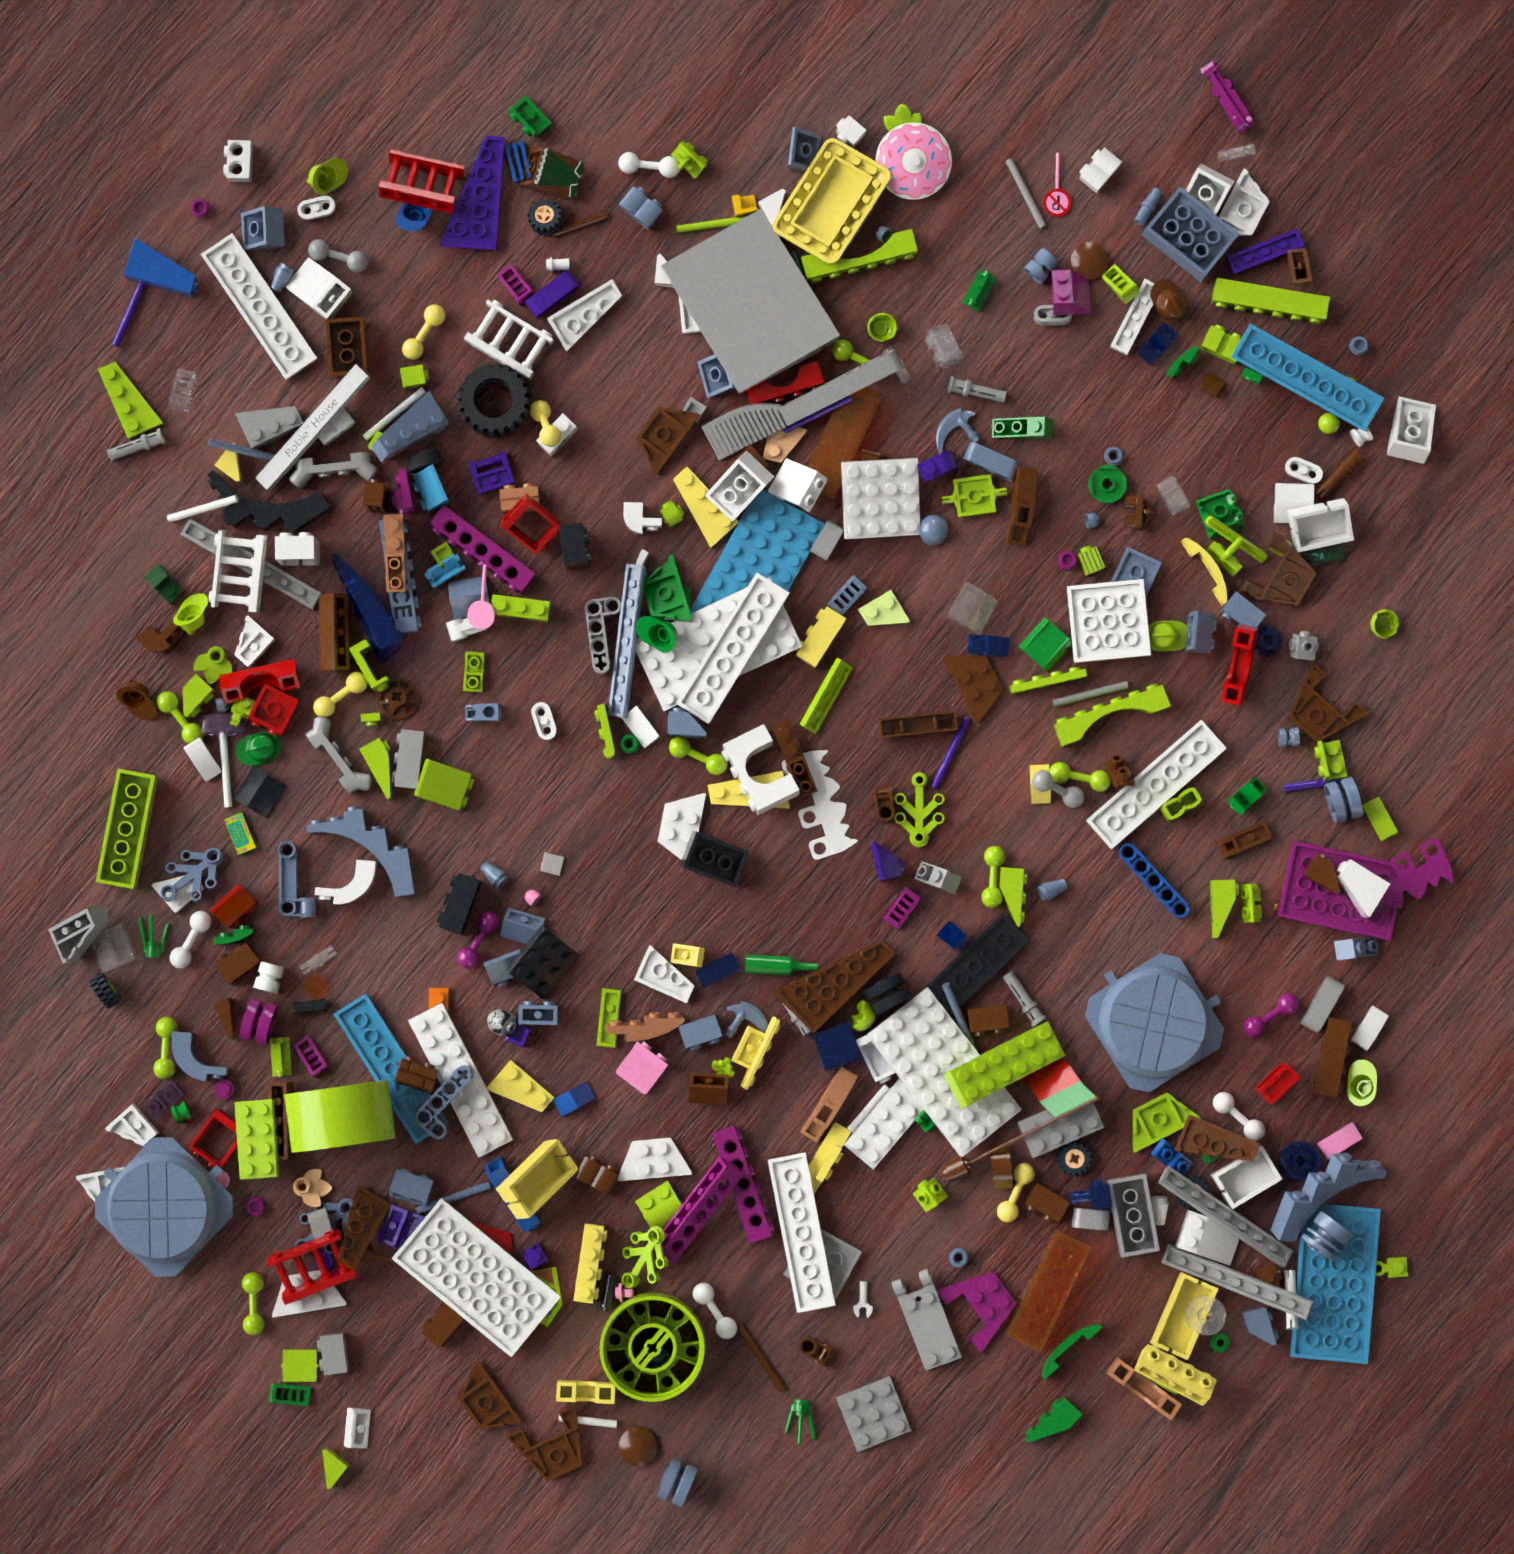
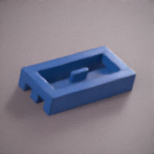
M523 141L505 145L514 183L524 180L517 147H521L528 179L532 178V175L528 174L529 163ZM510 149L514 150L520 175L518 178H516Z

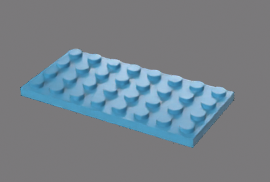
M762 490L746 508L691 607V614L747 588L756 573L765 578L771 577L773 583L789 591L825 524Z
M1322 1204L1301 1229L1296 1293L1314 1301L1308 1319L1305 1320L1298 1317L1299 1329L1295 1330L1293 1328L1290 1357L1368 1364L1381 1209ZM1320 1211L1331 1217L1353 1235L1346 1246L1337 1242L1336 1246L1340 1249V1254L1331 1250L1330 1253L1337 1258L1334 1262L1322 1258L1315 1253L1301 1238L1303 1234L1312 1238L1313 1235L1307 1231L1308 1227L1316 1231L1318 1230L1313 1220Z

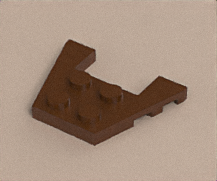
M1274 530L1266 546L1283 554L1265 587L1246 579L1239 594L1243 597H1252L1259 600L1265 599L1278 603L1299 605L1317 572L1278 531Z
M1312 663L1288 718L1317 743L1365 717L1369 712L1356 701L1342 716L1313 689L1326 673L1315 663Z
M575 1404L559 1411L567 1429L564 1432L533 1446L530 1445L523 1428L506 1436L546 1481L583 1465Z

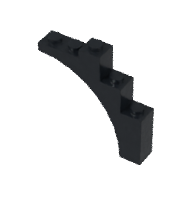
M214 470L207 474L210 478L207 482L213 490L217 489L220 493L218 496L219 500L234 495L238 496L239 501L237 503L230 504L222 509L225 514L222 518L228 526L232 525L234 528L254 516L251 520L257 529L261 527L265 531L283 519L284 521L281 523L286 531L289 532L291 530L295 534L332 509L320 491L294 502L265 503L249 499L235 492L222 481Z

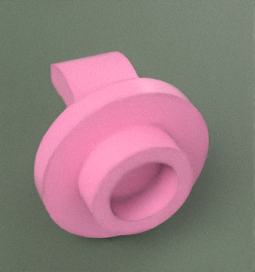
M619 1283V1287H615L616 1299L620 1300V1303L624 1302V1297H633L634 1287L623 1288L622 1283Z

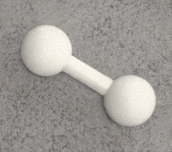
M626 152L620 156L618 161L619 168L626 174H632L638 168L659 170L662 176L672 178L680 171L678 160L671 156L664 157L660 162L639 160L636 154Z
M197 911L191 915V932L183 946L173 949L170 953V962L174 967L185 968L190 964L191 953L189 949L198 933L207 931L211 926V917L208 913Z
M1220 1092L1214 1097V1109L1222 1114L1230 1113L1244 1126L1246 1138L1253 1141L1263 1138L1265 1135L1264 1124L1256 1119L1248 1120L1234 1107L1235 1101L1231 1094Z
M697 1284L693 1289L694 1300L699 1304L707 1305L717 1320L715 1329L718 1336L723 1339L732 1338L737 1332L736 1322L730 1317H723L713 1302L714 1289L710 1284Z

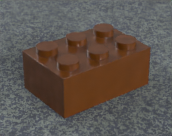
M364 317L325 319L330 378L332 380L343 379L355 364L360 366L370 376Z

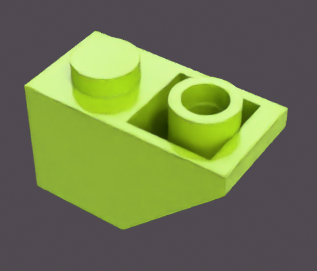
M197 674L183 687L184 716L188 719L191 716L193 718L197 716L201 711L200 707L204 702L207 704L214 697L213 693L215 690Z

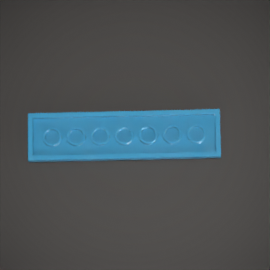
M1251 323L1231 356L1233 359L1363 431L1367 429L1384 400V397Z
M365 993L333 1015L375 1081H389L392 1107L415 1144L430 1135L418 1125L415 1120V1114L432 1095L393 1082L400 1060L402 1058L405 1059L407 1056L367 993ZM433 1100L434 1105L439 1107L435 1100ZM421 1112V1119L426 1122L429 1121V1114ZM441 1112L439 1116L448 1124L449 1122ZM436 1125L434 1128L435 1132L441 1129L442 1126Z

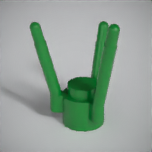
M153 915L149 916L148 942L146 940L143 920L139 918L145 957H161V952H164L170 924H166L161 944L159 945V942L154 941Z
M794 1399V1404H791L785 1433L789 1432L795 1412V1415H799L798 1444L800 1445L802 1441L803 1416H807V1412L813 1440L816 1439L812 1416V1405H809V1400Z

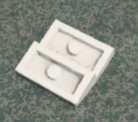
M1275 484L1274 523L1290 524L1287 510L1314 505V484Z

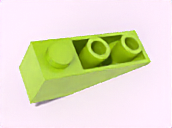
M1001 867L999 889L1002 892L1016 927H1020V923H1024L1025 912L1021 911L1022 904H1025L1026 892H1023V885L1027 884V873H1024V869Z

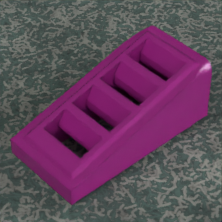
M512 264L497 274V277L521 307L535 294ZM513 272L514 275L505 281V278ZM517 278L519 279V280H518L517 282H515L512 286H509V285H510L512 282H514ZM522 284L524 285V286H523L521 289H519L517 292H514V291H515L517 288H519Z
M905 887L883 919L896 929H899L921 898ZM905 894L914 900L913 904L903 898ZM902 901L910 908L908 910L905 909L899 902ZM897 907L898 909L903 911L905 915H900L894 909ZM891 913L900 919L899 923L890 917Z
M310 1035L293 1045L313 1078L317 1079L331 1070L329 1063ZM310 1043V1047L304 1051L301 1050V1048ZM313 1050L315 1051L313 1054L306 1058L305 1055H307ZM317 1057L319 1058L317 1061L310 1064L312 1060H314Z

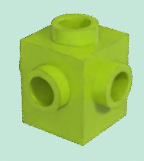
M935 1177L930 1181L925 1179L917 1185L919 1189L913 1193L926 1212L948 1197Z

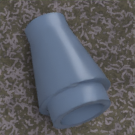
M281 262L276 268L270 287L281 292L283 287L294 276V269Z
M486 861L480 867V870L483 871L493 887L499 889L507 882L508 877L506 873L489 861Z
M1064 879L1041 883L1037 890L1043 901H1050L1066 890L1067 884Z

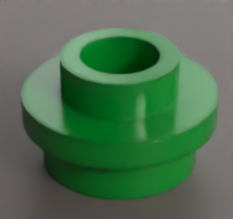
M628 734L621 738L620 748L623 752L631 754L637 751L639 741L634 735ZM627 741L633 742L631 748L626 747Z
M1216 1333L1212 1336L1210 1345L1214 1351L1224 1352L1229 1348L1230 1340L1227 1335ZM1219 1339L1224 1341L1222 1346L1217 1345Z

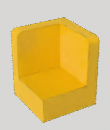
M739 195L732 196L735 217L748 216L758 210L754 195L744 197Z

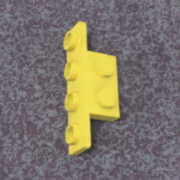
M772 1017L765 1033L747 1026L731 1059L733 1062L748 1068L740 1084L746 1090L749 1086L753 1085L755 1081L754 1075L764 1062L763 1056L771 1048V1039L780 1029V1020L777 1017Z
M836 1122L831 1127L809 1164L814 1194L824 1179L828 1180L833 1170L830 1168L834 1162L838 1164L843 1155L840 1151L851 1133L850 1130Z

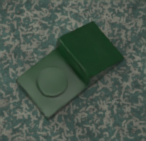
M158 564L144 576L148 583L170 605L184 592Z

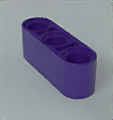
M566 270L531 296L525 304L533 315L539 318L577 290L580 284L571 272Z

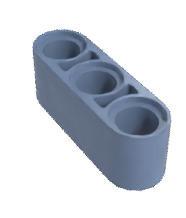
M970 442L963 457L964 461L1011 482L1016 477L1017 467L1021 465L1019 462L975 442Z

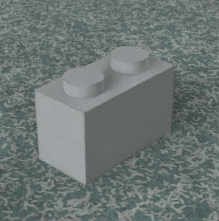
M345 1332L321 1335L320 1340H317L318 1352L322 1353V1359L319 1360L320 1371H324V1375L347 1373L349 1365Z

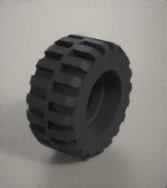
M496 362L491 365L485 363L480 368L475 367L472 373H468L464 377L465 380L461 382L459 387L458 407L464 421L474 432L488 438L490 436L501 438L503 435H511V432L515 430L518 431L522 423L526 422L528 413H530L531 395L524 377L516 369L513 370L509 365H500V363ZM491 383H500L506 386L513 398L510 410L498 418L485 416L477 406L479 391Z

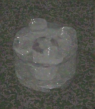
M1199 1295L1187 1304L1185 1319L1188 1326L1196 1333L1214 1335L1225 1324L1226 1310L1223 1304L1216 1298L1209 1295ZM1203 1311L1210 1312L1208 1314L1209 1318L1207 1320L1205 1318H1201L1203 1316Z

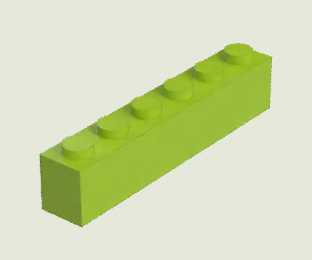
M1216 278L1211 303L1216 304L1215 307L1227 308L1229 306L1241 312H1245L1247 309L1253 310V313L1258 315L1270 313L1272 317L1276 318L1288 316L1294 321L1306 319L1310 320L1309 323L1321 324L1327 318L1330 297Z

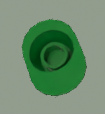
M644 616L636 623L637 635L643 642L663 653H668L674 649L679 635L672 623L660 621L651 616Z
M261 732L241 738L236 745L235 753L238 760L247 766L271 762L279 756L281 743L278 737L268 732Z

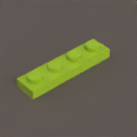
M836 658L799 725L814 734L817 733L853 669L852 666Z
M1079 666L1070 668L1069 672L1062 674V671L1050 673L1051 676L1043 678V675L1032 677V681L1025 682L1024 679L1016 680L1009 687L1010 692L1015 694L1086 678V669H1081Z

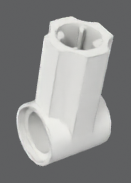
M468 618L456 619L446 623L451 642L467 638L469 635L487 630L474 628Z

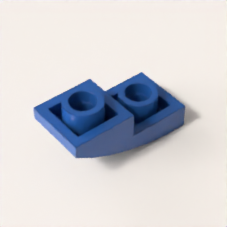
M1163 1138L1150 1153L1165 1166H1170L1183 1176L1193 1164L1182 1153L1175 1151V1148Z

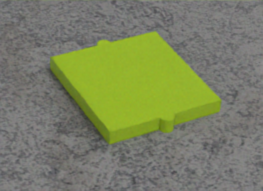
M283 1349V1364H281L283 1368V1382H317V1368L319 1367V1364H317V1349Z

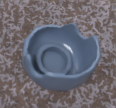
M939 515L926 516L920 524L919 536L921 540L929 546H937L945 541L948 534V525L945 519Z

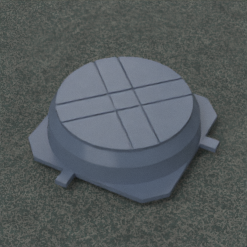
M1159 953L1118 980L1110 970L1104 974L1110 985L1089 997L1085 1018L1129 1088L1150 1092L1220 1048L1224 1028L1211 1008L1221 1003L1217 995L1206 1001L1179 957Z
M173 1137L152 1138L119 1174L111 1167L105 1170L104 1174L111 1182L95 1198V1219L155 1277H175L233 1217V1195L216 1180L224 1171L218 1164L208 1172Z

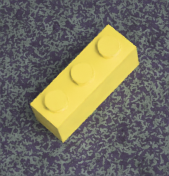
M826 607L825 610L820 609L815 617L818 619L815 626L810 625L805 633L807 635L804 642L801 641L802 647L795 650L797 651L796 657L813 668H816L846 621L845 617L829 607Z

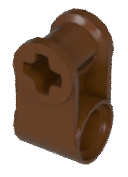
M891 785L878 789L872 787L877 817L881 822L888 823L894 817ZM882 809H889L891 816L883 818L880 812Z
M804 1336L799 1341V1348L804 1355L828 1368V1362L833 1353H836V1349L810 1336ZM805 1341L813 1343L811 1350L806 1351L803 1349Z

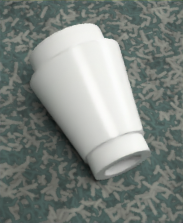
M1153 1196L1151 1204L1155 1225H1165L1169 1205L1167 1197Z

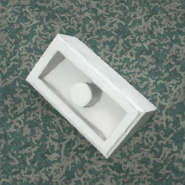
M637 706L628 712L627 718H622L644 749L660 737Z
M347 1408L345 1447L367 1449L370 1409Z

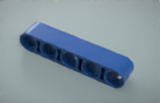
M1128 843L1121 846L1118 851L1120 859L1175 918L1187 916L1189 913L1188 904L1133 844ZM1125 847H1129L1133 851L1130 858L1123 855ZM1139 861L1143 862L1146 866L1143 872H1139L1136 869V864ZM1150 876H1156L1158 878L1159 882L1157 886L1150 885ZM1164 890L1171 892L1172 896L1168 901L1162 898ZM1177 904L1184 906L1185 910L1182 915H1178L1175 912Z

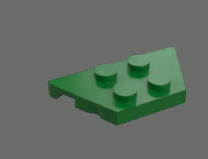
M670 555L668 561L662 567L658 566L653 571V574L644 580L643 590L650 614L656 619L693 622L675 557Z

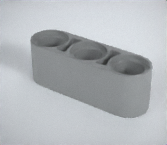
M1327 976L1300 1024L1318 1033L1345 985Z

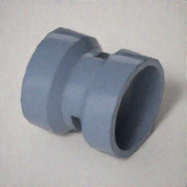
M1298 727L1291 728L1290 730L1278 729L1280 748L1287 747V745H1292L1293 747L1300 746Z

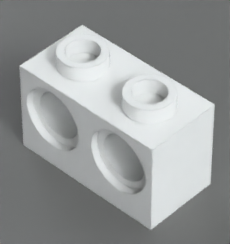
M228 140V146L224 147V156L227 157V164H224L223 168L224 176H226L229 182H252V142ZM242 148L243 152L241 155L236 156L233 154L234 150ZM235 167H242L240 174H233Z

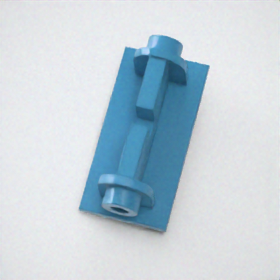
M452 554L441 561L444 567L441 568L439 564H436L424 573L433 588L443 584L446 580L466 569L457 554Z

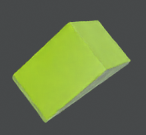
M324 1448L322 1452L327 1489H331L350 1464L331 1449Z

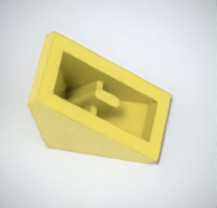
M226 450L215 466L240 484L242 483L238 453Z

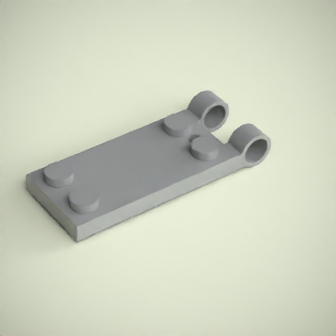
M929 1269L918 1272L924 1288L907 1294L902 1279L892 1281L893 1290L899 1300L926 1371L962 1358ZM920 1296L921 1301H917L916 1297Z

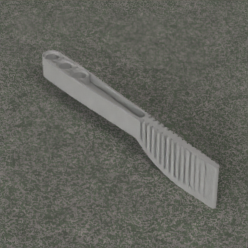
M895 349L785 405L775 403L746 405L702 425L701 428L717 458L721 460L900 370L903 364Z

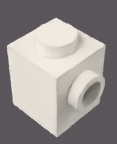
M848 116L846 119L842 118L836 125L837 138L844 144L848 143L852 148L866 134V129L851 116Z

